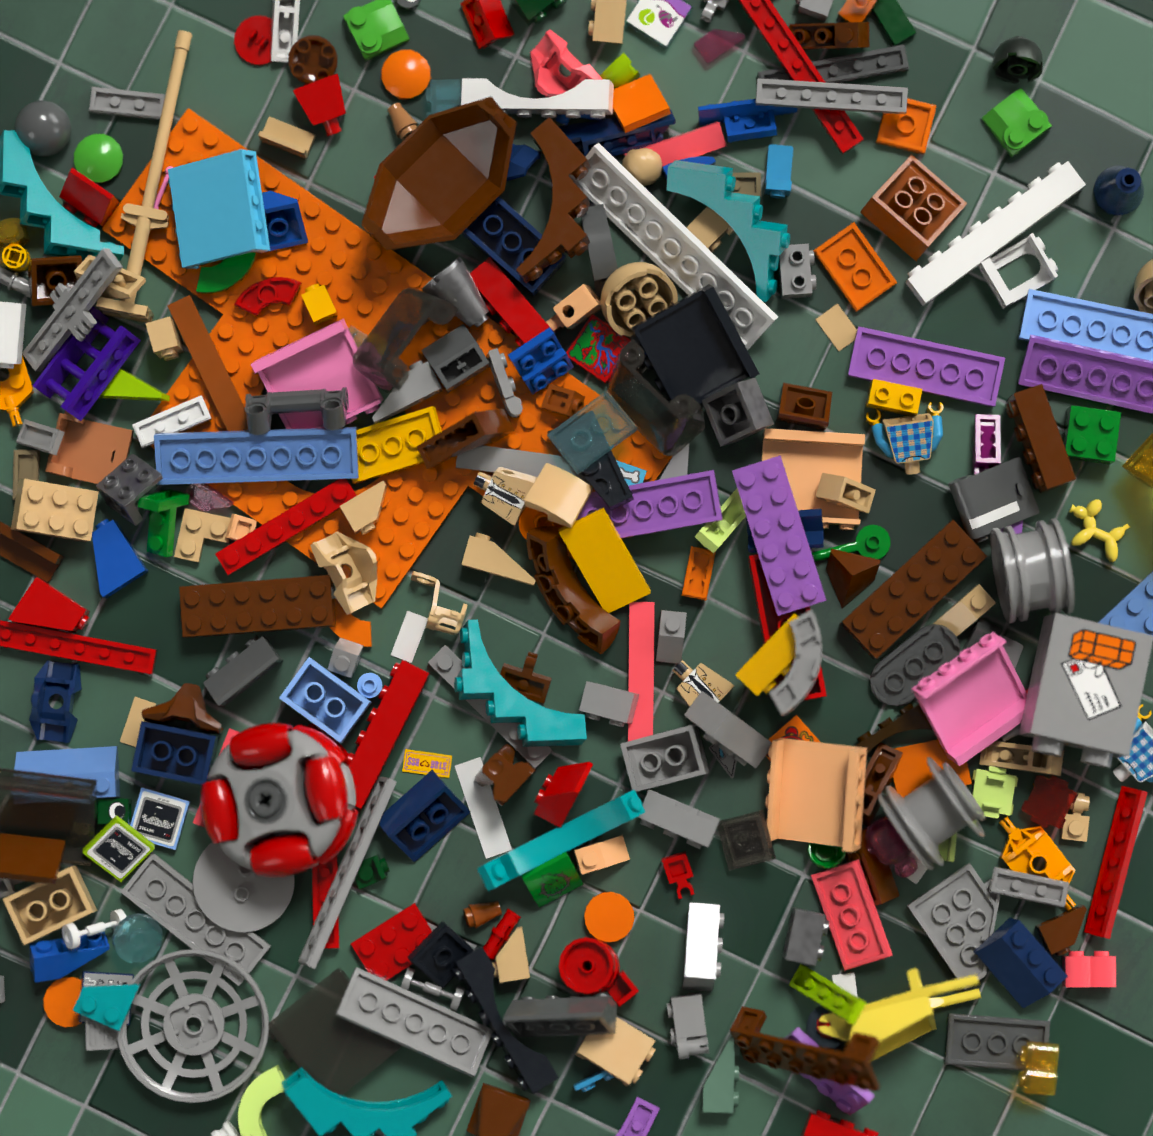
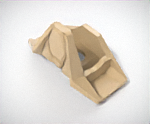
M338 531L310 545L318 567H324L336 587L333 595L346 614L353 613L375 602L377 560L374 551L370 547ZM341 565H347L351 569L350 578H346L340 567Z

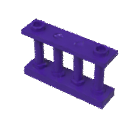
M92 306L89 312L97 323L94 327H91L89 334H85V339L79 341L71 333L33 384L34 388L50 399L54 393L65 401L60 407L79 421H82L141 341L121 325L116 331L105 325L109 318L94 306ZM99 333L109 339L101 352L90 345ZM84 353L94 359L86 372L76 365ZM69 373L79 379V382L71 392L61 386Z

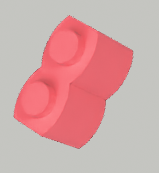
M1069 951V956H1062V970L1068 976L1062 982L1063 987H1116V956H1109V951H1094V956H1084V951Z

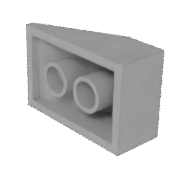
M696 724L620 744L631 787L635 792L710 772L700 732Z

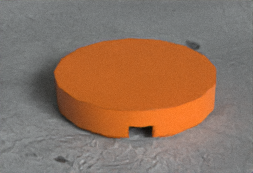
M612 891L602 892L593 897L587 904L584 913L585 925L590 934L596 939L604 942H615L626 937L632 929L634 910L629 900L621 894Z
M74 976L62 977L54 981L46 990L43 999L44 1010L48 1018L56 1025L75 1027L81 1024L78 1022L79 1013L73 1011L80 995L81 979Z

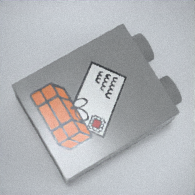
M1058 613L1045 616L1042 622L1019 735L1034 738L1031 750L1041 754L1061 757L1063 746L1073 747L1082 750L1080 762L1103 768H1111L1113 757L1129 756L1153 636Z

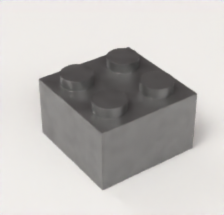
M756 378L737 382L702 400L720 447L739 442L774 425Z
M792 907L782 957L786 960L816 966L817 960H822L824 946L820 944L822 935H827L829 921L825 919L826 915Z

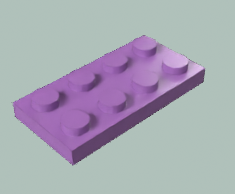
M798 1027L783 1038L820 1047ZM800 1073L804 1078L811 1080L817 1086L820 1093L830 1097L836 1103L839 1110L849 1115L870 1103L875 1096L869 1090L864 1091L856 1086L840 1085L827 1079L818 1080L810 1075Z

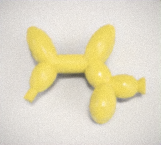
M1099 499L1091 501L1086 508L1083 506L1075 507L1072 504L1069 512H1073L1074 516L1079 519H1084L1083 525L1085 528L1073 537L1071 541L1072 546H1081L1088 542L1091 537L1105 542L1104 552L1109 562L1116 561L1118 557L1116 542L1123 537L1125 531L1130 526L1125 524L1123 527L1112 529L1109 533L1096 528V520L1094 518L1102 509V503Z

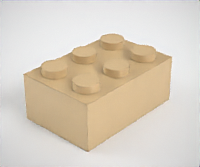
M21 479L18 481L11 530L89 542L92 538L99 491Z
M77 865L60 871L56 884L37 882L3 899L24 945L61 929L65 924L73 923L98 911Z

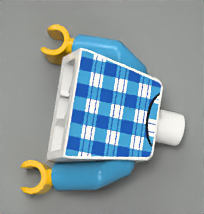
M1143 704L1139 706L1130 755L1117 757L1121 764L1113 770V773L1121 782L1133 775L1140 783L1145 780L1153 783V729L1145 721L1152 713L1149 711L1146 716H1142L1140 708L1143 707Z

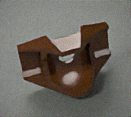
M184 683L170 701L142 710V718L146 722L165 724L179 720L193 723L203 732L221 735L224 730L221 724L207 713L201 688L196 684Z

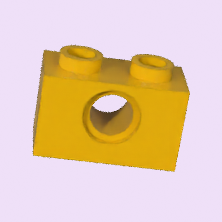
M873 379L870 382L866 407L908 416L917 415L922 389Z

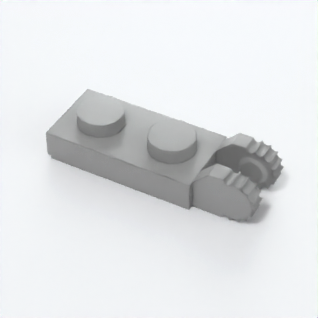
M498 348L490 350L487 354V359L505 410L510 418H517L523 412V406L521 405V399L513 394L516 391L513 378L507 377L505 368L508 367L505 355L504 353L499 354Z

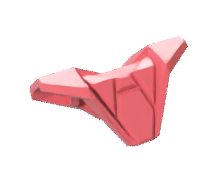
M552 30L546 31L541 41L530 52L535 86L542 95L552 97L562 94L576 87L585 79L603 80L590 64H581L568 51L566 47L568 43ZM561 64L571 72L570 76L566 77L561 74Z

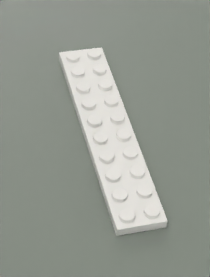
M597 143L586 155L591 167L588 174L579 181L575 180L574 183L595 205L603 204L606 216L686 294L690 295L708 284L712 285L748 351L778 316L603 146Z

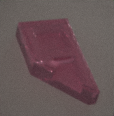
M713 29L693 45L707 65H709L744 40L745 35L743 33Z
M208 483L190 484L185 491L186 494H190L189 503L202 512L224 507L228 508L234 504L231 499Z

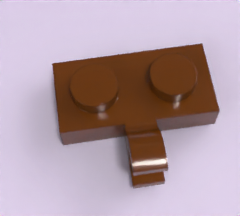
M528 652L523 669L504 663L500 675L509 685L527 699L544 704L552 678L533 672L538 654Z

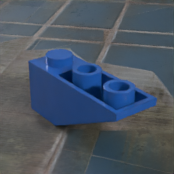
M105 932L87 936V934L80 936V946L71 950L67 948L63 938L29 943L30 969L35 983L60 979L108 951L110 946Z

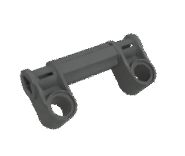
M347 387L336 391L319 389L267 392V395L258 396L246 394L245 414L248 431L253 435L267 433L271 428L272 414L321 411L324 428L328 430L341 429L346 424L347 410L349 408Z

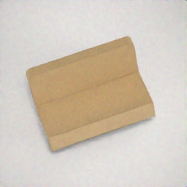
M270 116L263 132L260 131L258 134L260 141L307 159L316 137L313 133Z

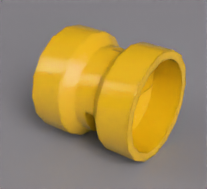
M11 244L4 248L2 260L7 267L14 272H22L28 268L31 257L26 249L19 244Z

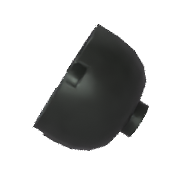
M1016 36L1002 42L994 53L993 70H995V76L1009 83H1019V79L1026 78L1027 82H1031L1039 78L1043 72L1041 50L1036 43L1021 36Z

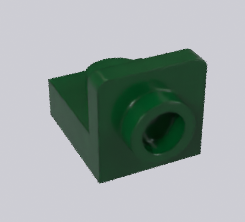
M375 855L362 861L355 876L359 889L388 878L386 873L390 872L385 858L380 859L379 855Z

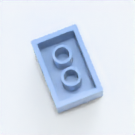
M308 657L279 697V699L340 743L344 742L372 703L310 657Z

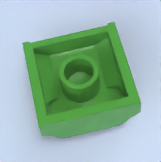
M375 0L362 7H354L347 14L343 15L365 62L410 40L391 0Z
M1022 88L1012 93L981 118L1011 158L1052 127L1047 115L1038 109Z

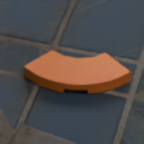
M334 598L336 626L330 627V629L340 638L364 645V647H372L371 622L362 621L351 613L346 614L338 600Z

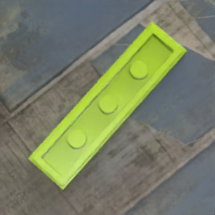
M803 964L799 965L789 983L790 987L852 1025L856 1023L866 1005L865 1001Z

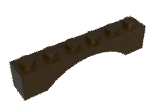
M910 703L898 711L900 716L893 721L889 717L877 725L879 730L873 734L867 731L856 738L859 743L854 746L867 748L868 754L882 740L896 733L914 729H933L920 704L913 707Z

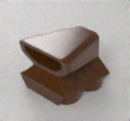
M509 744L501 747L475 776L476 783L482 787L495 784L492 793L494 796L493 800L501 806L507 802L535 771L529 763L518 762L513 765L515 750Z
M483 1083L466 1131L476 1136H519L531 1100L508 1090Z

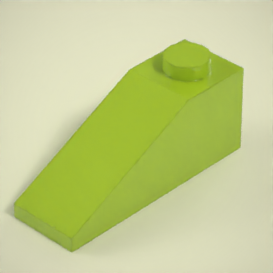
M121 368L99 396V398L170 400V396Z

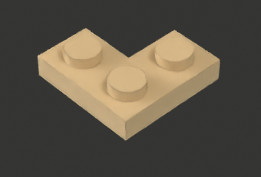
M185 508L174 557L200 563L205 539L229 544L230 539L225 537L231 518Z

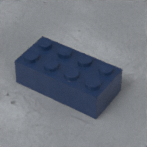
M499 196L461 233L488 258L490 257L502 271L532 297L538 293L566 262V256L562 254V258L557 263L549 264L543 269V273L538 279L530 280L526 284L516 269L530 256L541 240L542 234Z

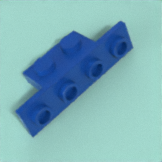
M756 98L715 105L709 104L698 107L699 126L715 122L724 123L728 142L776 136L777 127L774 116L796 113L798 108L756 105Z

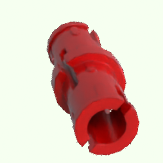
M510 909L506 910L498 925L492 928L491 931L493 933L483 946L487 956L493 960L505 941L509 940L510 933L521 918V916Z

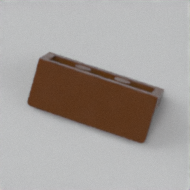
M0 521V556L46 582H50L64 556L19 531L11 530L10 526Z
M875 825L863 828L861 849L854 852L846 851L845 859L847 863L859 859L876 906L899 897V891Z

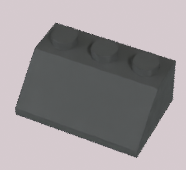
M253 637L245 644L247 648L240 654L237 651L225 660L227 664L220 670L218 667H215L205 675L207 680L203 684L218 706L225 707L283 661L266 637Z

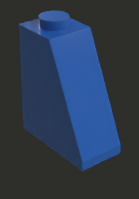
M105 519L95 526L97 530L92 532L99 590L101 596L107 599L149 571L117 521Z

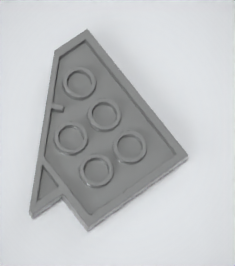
M967 863L916 898L907 907L956 979L977 975L979 981L986 976L987 967L976 956L974 951L994 933L1001 894L989 892L991 878L983 883L970 863Z

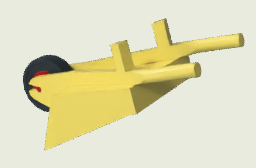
M914 968L907 971L912 991L866 1004L854 1025L823 1006H819L809 1015L807 1033L820 1047L830 1050H836L844 1045H848L854 1032L875 1036L880 1044L871 1060L872 1062L920 1036L936 1030L933 1009L981 998L979 988L944 997L930 998L945 992L979 985L977 975L922 987L918 969Z

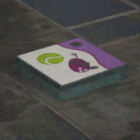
M638 0L625 20V24L667 50L692 11L693 6L684 0Z

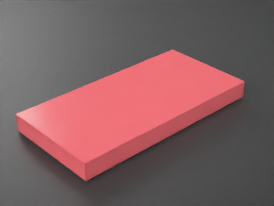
M859 859L811 875L824 915H826V920L829 921V929L844 971L891 957L893 954Z

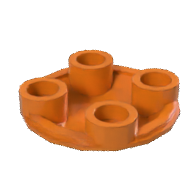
M400 50L391 54L385 60L381 70L385 88L401 100L420 95L427 88L431 80L430 67L427 60L420 53L412 50Z

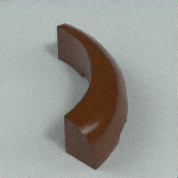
M542 526L528 531L529 560H533L537 573L534 578L545 601L563 625L568 624L579 634L577 638L581 642L602 654L616 638L621 620L600 607L584 589L573 570L566 544L559 534V527Z

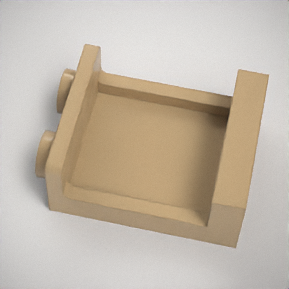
M616 1017V1034L586 1035L575 1055L583 1060L587 1059L622 1081L623 1085L627 1087L631 1082L634 1084L637 1082L643 1072L639 1069L644 1060L648 1062L656 1049L652 1046L655 1040Z

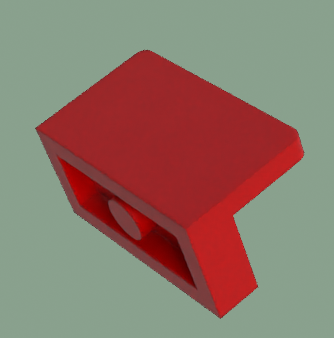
M465 0L460 3L479 49L488 47L498 39L510 38L514 35L500 0Z

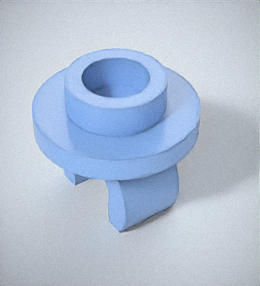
M374 673L363 674L357 682L359 693L366 698H373L379 695L383 686L380 677Z

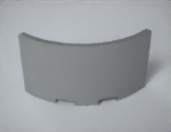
M812 610L789 622L793 629L796 643L794 663L785 680L769 692L783 717L792 712L805 700L820 672L823 652L822 639Z

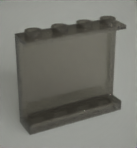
M0 768V833L65 840L66 847L62 863L91 866L93 861L82 852L83 848L96 836L97 780Z
M341 967L337 968L268 1023V1035L275 1043L278 1041L285 1049L282 1052L290 1063L295 1061L299 1068L302 1067L316 1082L332 1092L343 1095L401 1049L402 1045L335 1015L350 980Z

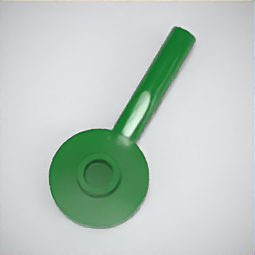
M868 525L858 532L855 542L812 552L814 562L829 558L831 549L848 553L858 551L861 556L880 559L889 551L891 540L888 532L881 526Z

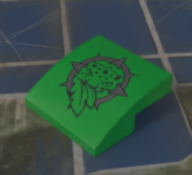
M567 852L521 875L539 908L583 885Z

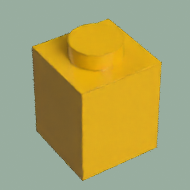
M314 284L305 289L306 293L302 294V298L315 326L338 316L325 285L319 286V284Z

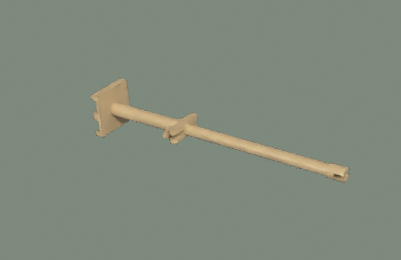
M178 30L174 47L175 53L142 206L127 203L123 207L126 214L121 213V219L136 226L126 270L139 276L142 271L150 230L168 228L169 224L167 212L154 209L186 56L192 38V33ZM137 292L130 299H120L119 301L99 297L96 307H99V310L103 311L104 315L144 323L152 322L154 317L153 312L148 306L134 304Z

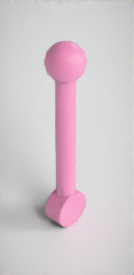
M168 166L165 169L166 175L156 197L154 209H159V203L169 180L168 169L173 168L172 166Z

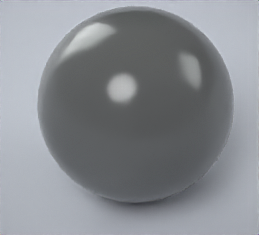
M44 100L34 101L22 108L16 117L15 132L24 145L30 148L32 155L39 157L52 156L60 152L67 145L71 135V124L68 115L59 105Z

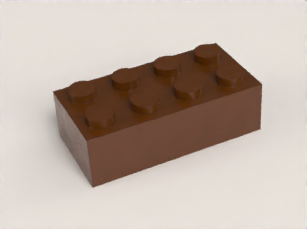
M1040 384L1012 394L1007 399L1008 404H1005L1009 418H1014L1016 424L1014 433L1017 441H1022L1025 451H1022V456L1025 464L1031 466L1033 474L1030 477L1034 488L1039 489L1040 493L1076 480L1043 385Z

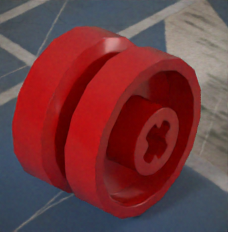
M584 937L574 940L565 947L560 956L559 970L561 978L569 988L578 993L595 995L605 993L613 987L619 977L620 963L618 955L611 946L598 939ZM587 963H592L590 970L586 968Z

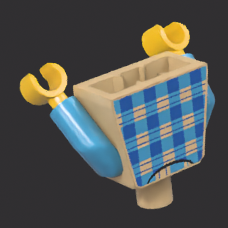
M930 402L927 406L926 414L883 419V424L880 423L881 413L879 410L876 409L878 415L876 420H871L868 412L866 413L868 424L873 425L871 430L876 445L887 457L893 458L895 463H905L906 474L920 473L919 461L930 459L931 452L937 449L943 437L942 417L939 416L944 407L941 402L938 404L939 411L932 410V403Z

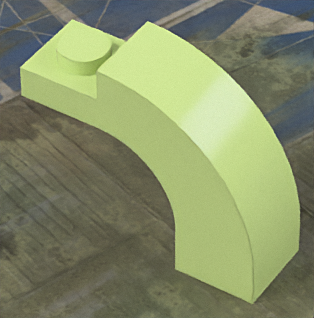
M738 488L721 506L723 520L706 523L695 536L712 553L724 543L746 517Z
M279 1065L260 1074L243 1094L238 1111V1124L241 1136H267L261 1119L263 1107L270 1098L284 1092L281 1082L285 1080V1077Z

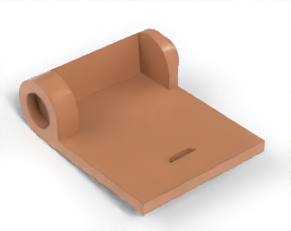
M65 410L64 414L59 413L55 428L65 433L57 455L49 454L45 472L98 484L128 458L134 431L85 419L79 421Z

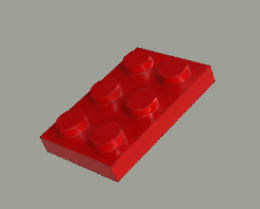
M413 903L352 942L351 946L368 973L387 981L413 964L408 959V956L433 930L416 903Z

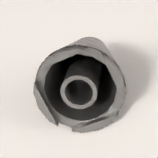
M460 256L422 288L425 294L469 327L472 325L479 327L488 319L485 314L489 310Z

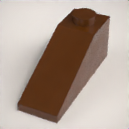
M881 742L868 763L865 773L862 824L869 827L881 806L878 795L880 793L886 794V786L890 785L903 755V752Z

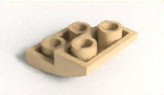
M546 463L525 497L524 503L529 508L548 514V520L571 528L591 495L593 488L573 474Z

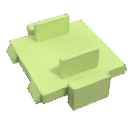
M988 766L987 771L981 769L973 771L972 780H974L972 795L986 817L999 819V814L1010 816L1013 813L1014 805L1012 802L1018 777L1006 774L1007 769Z

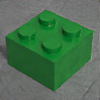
M1073 405L1068 407L1063 434V444L1068 458L1109 465L1114 463L1121 412Z

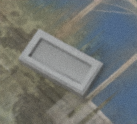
M24 419L16 443L57 455L65 432Z

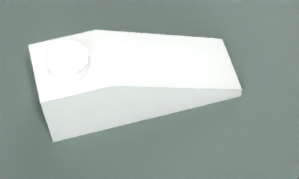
M272 0L271 61L288 62L289 52L292 45L298 40L300 0Z

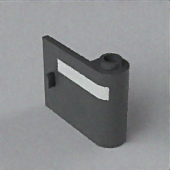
M1020 457L1013 458L977 474L960 477L948 483L965 532L972 540L974 539L975 543L988 539V534L994 528L1002 529L1040 513Z

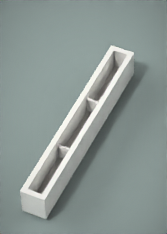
M1068 161L1063 165L1058 162L1047 171L1049 175L1043 180L1038 177L1028 184L1029 190L1024 194L1017 192L1007 201L1010 204L1005 208L1001 209L998 206L988 214L990 219L982 224L978 221L968 229L969 234L963 239L960 235L947 244L950 248L944 253H941L939 250L928 258L930 263L922 268L918 265L908 273L910 278L905 283L922 306H925L979 266L981 262L990 258L1082 190L1086 184Z

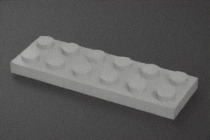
M154 852L149 855L121 891L123 895L191 949L208 950L222 954L237 962L249 974L271 947L270 944L255 932L229 931L208 919L196 901L193 883ZM203 957L211 965H215L216 960ZM225 965L222 973L240 986L245 979L233 968Z
M357 967L352 973L335 1013L336 1016L470 1077L476 1075L493 1032L487 1026Z

